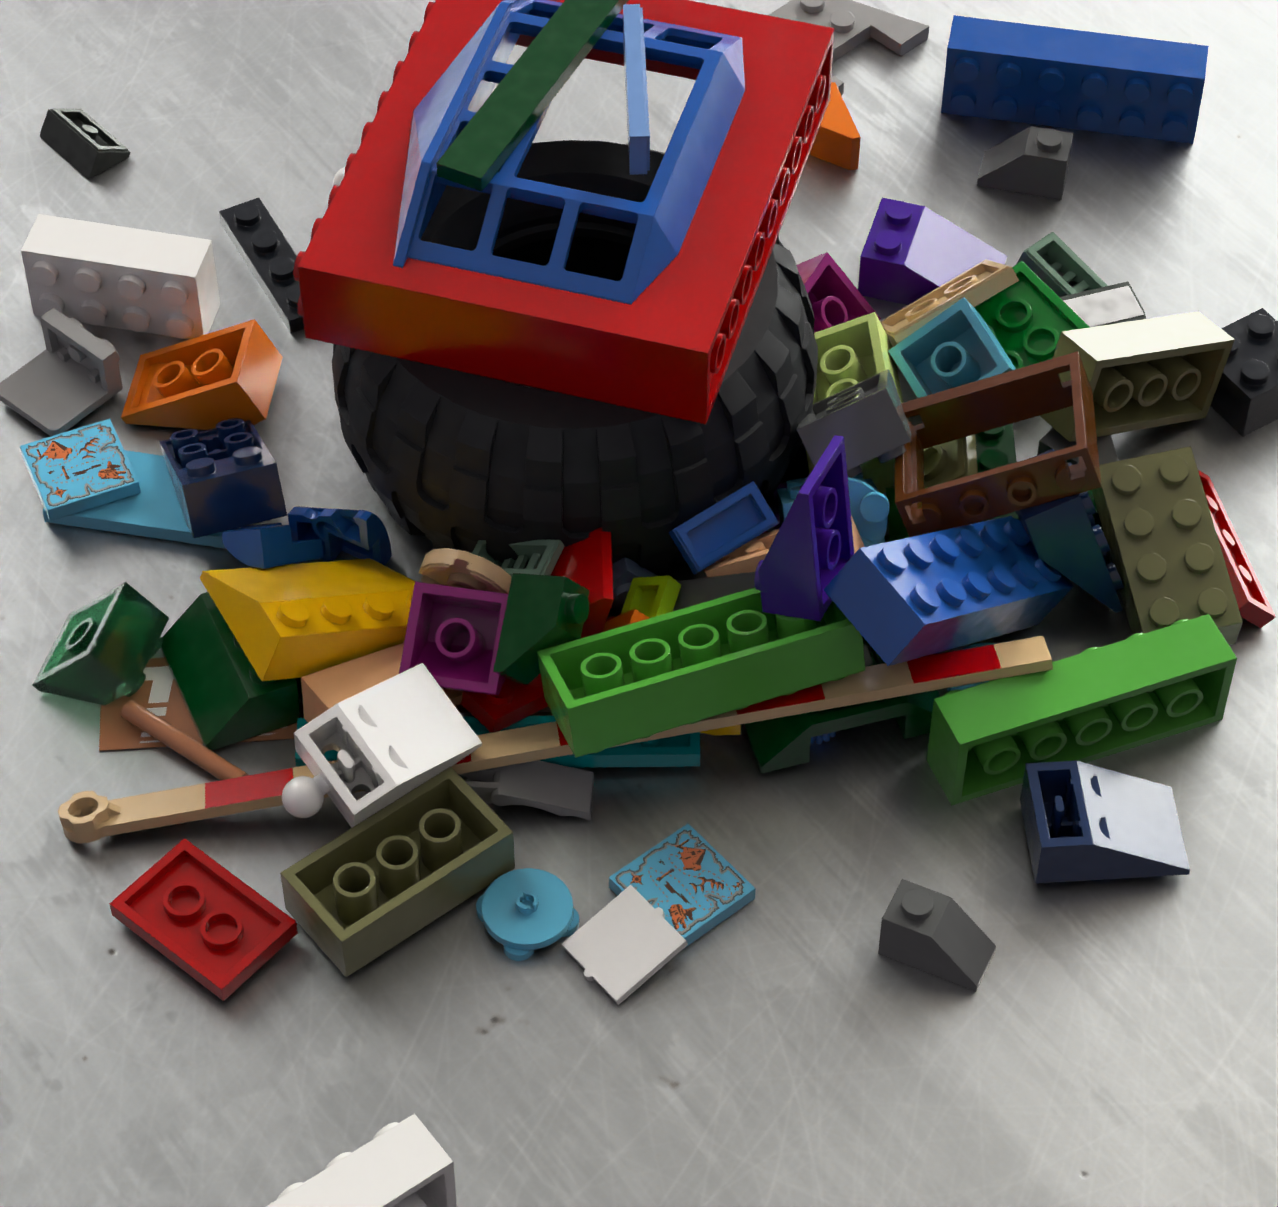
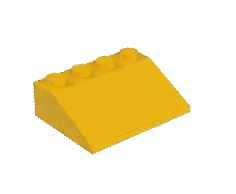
M371 558L287 564L265 569L248 567L202 571L200 580L261 681L301 678L404 643L414 584L416 582Z

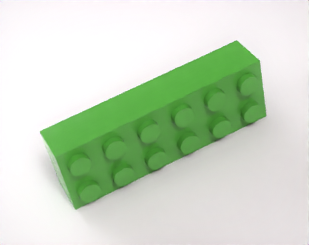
M755 587L537 651L545 701L575 758L586 754L598 753L606 748L636 739L648 738L659 732L686 724H694L709 717L732 710L744 709L752 704L782 695H790L805 688L840 680L845 676L865 671L863 637L833 601L821 621L765 613L762 610L761 592L756 590Z
M1206 614L1190 620H1178L1168 627L1145 634L1136 633L1125 640L1100 648L1091 647L1080 654L1052 661L1053 670L990 680L989 682L964 690H951L943 696L934 699L926 760L952 806L1022 784L1026 763L1075 760L1088 763L1223 719L1237 657L1211 616Z

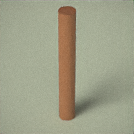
M130 700L123 706L121 710L122 718L219 780L249 775L135 701Z

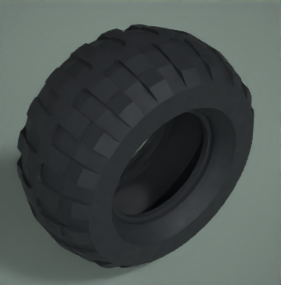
M581 140L532 143L517 178L643 202L646 199L665 153L650 149V171H647V174L630 175L628 145ZM447 185L421 240L470 251L475 250L491 194ZM507 198L493 255L546 266L550 261L563 209ZM580 213L565 270L620 281L623 277L636 224ZM777 237L706 424L559 392L530 388L503 380L333 344V383L341 430L352 455L363 474L366 473L373 490L377 492L380 499L388 507L389 514L410 535L427 536L432 541L434 549L450 548L472 553L478 540H486L487 553L495 561L504 562L505 559L512 558L516 560L518 558V555L508 544L550 539L561 540L566 547L587 539L590 532L602 527L603 532H611L612 564L626 557L639 564L640 567L646 568L658 576H664L669 574L671 566L685 560L668 532L752 481L755 482L767 504L769 503L771 495L785 475L790 460L794 459L802 444L797 431L798 424L808 414L812 413L818 364V346L814 335L815 319L812 305L797 270L791 251L786 249L780 242L779 237Z

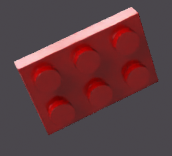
M185 838L109 903L113 917L222 1001H225L298 934L297 923L294 919Z

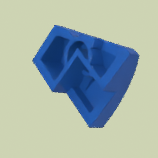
M296 506L288 513L292 541L322 539L324 558H320L322 560L334 561L343 551L359 559L371 558L385 566L392 557L387 530L380 518L372 512L366 510Z
M290 524L247 525L222 532V541L225 548L240 562L251 567L265 569L324 558L322 539L292 541Z

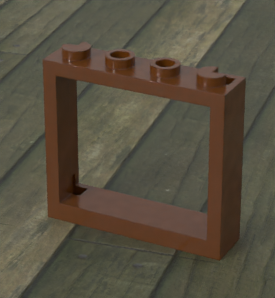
M1078 351L901 403L912 435L911 442L904 444L907 451L895 458V504L909 537L973 524L1102 487L1093 393ZM1070 371L1071 380L1062 382L1059 374ZM1073 406L1077 445L924 488V449ZM920 415L923 423L913 426L912 422L908 421L909 417ZM1079 458L1078 464L1068 466L1066 460Z

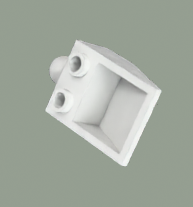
M421 663L337 703L294 732L295 750L314 777L299 776L291 779L282 791V803L289 814L298 818H307L320 810L324 801V795L327 794L351 828H353L445 769L453 766L481 747L482 742L425 665ZM328 750L338 751V762L330 764L323 754ZM359 790L368 792V794L357 801L353 796Z

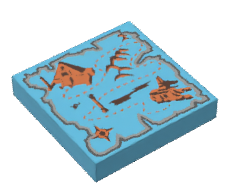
M110 419L20 446L23 460L49 521L141 493L139 481Z
M688 823L609 877V888L617 896L629 885H632L654 908H662L665 913V920L687 941V946L755 899L756 888Z

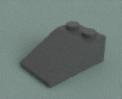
M889 369L814 403L812 413L808 414L797 427L799 436L814 467L834 435L843 436L847 475L851 478L861 473L860 465L877 457L880 463H884L906 452L904 444L911 442L912 435Z

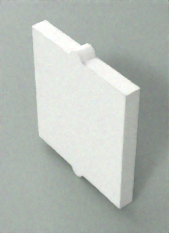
M629 885L562 943L563 948L584 969L586 980L590 982L595 980L618 1005L688 945L687 941L665 920L663 909L660 907L654 908L632 885Z

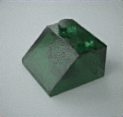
M124 582L68 615L32 686L41 692L100 705H107L122 696H132L145 681L146 674L143 671L149 659L158 652L163 644L161 634L169 617L127 582Z

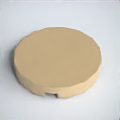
M450 548L433 549L426 553L419 574L421 573L422 583L509 594L512 577L505 570L491 561L466 551Z

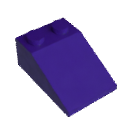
M882 197L860 256L858 291L862 296L909 305L984 260L1006 265L1007 255L925 206Z
M834 435L798 492L766 557L757 565L754 583L756 590L761 592L762 610L765 613L821 621L832 602L824 588L854 555L845 441L843 436Z

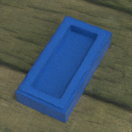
M752 481L668 533L695 575L779 522L755 482Z

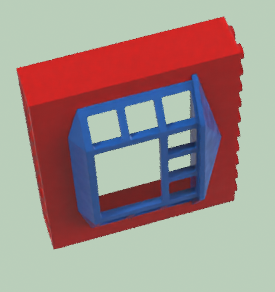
M435 0V2H429L420 31H414L410 38L408 54L405 60L398 61L396 64L393 83L389 91H383L380 95L377 114L373 122H367L364 126L359 149L356 154L351 153L347 159L344 178L339 186H333L329 195L328 208L323 218H317L314 222L311 241L306 251H300L296 257L293 275L300 285L297 310L298 315L302 316L304 320L305 338L706 424L830 101L835 28L690 0H629L626 4H640V8H643L646 70L696 80L645 201L635 202L517 178L519 170L550 106L549 104L504 162L500 171L494 175L482 191L483 193L491 194L477 247L475 250L470 251L421 240L447 185L478 191L438 177L436 163L491 95L496 83L499 84L513 67L512 64H507V60L514 46L528 47L565 0ZM623 9L585 59L624 66ZM507 198L563 209L550 261L546 266L493 255ZM580 213L636 224L623 277L620 281L565 270Z

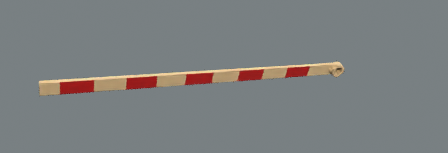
M1037 636L924 656L887 666L886 663L867 666L865 671L845 676L840 680L825 682L799 690L790 695H782L752 704L744 709L732 710L703 719L694 724H686L653 734L648 738L636 739L616 746L1053 670L1052 658L1044 637ZM555 721L477 735L482 742V746L451 767L457 774L571 755L573 752ZM333 760V761H328V762H329L330 764H332V763L338 762V760ZM305 765L108 800L105 796H99L94 791H82L74 794L69 801L61 804L58 814L67 839L76 843H90L106 836L282 806V791L291 779L299 776L313 778L314 775Z

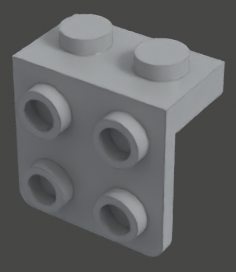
M53 307L40 317L46 350L0 382V401L50 436L66 432L123 389L118 364L120 358L115 347L105 339L100 340L87 331L77 319L68 318Z

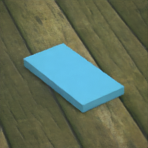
M125 450L139 481L141 491L139 494L53 521H49L46 511L43 509L44 520L49 523L225 548L222 541V532L193 538L185 522L164 456Z

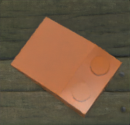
M255 319L142 354L134 373L121 418L126 424L201 430L214 429L217 423L232 418H240L243 421L250 420L253 425H256L267 418L283 357Z

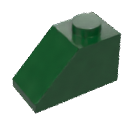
M513 573L493 672L515 683L528 685L540 674L537 651L581 638L583 623L589 615L588 597L590 590L564 576Z

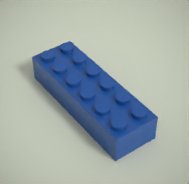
M953 15L947 48L941 113L1193 144L1205 83L1209 46Z
M1007 516L861 547L824 588V591L886 665L891 666L1037 626L1074 586L1064 575L1039 558L1020 520Z

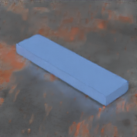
M624 4L623 51L630 175L647 174V171H650V130L643 8H640V4Z

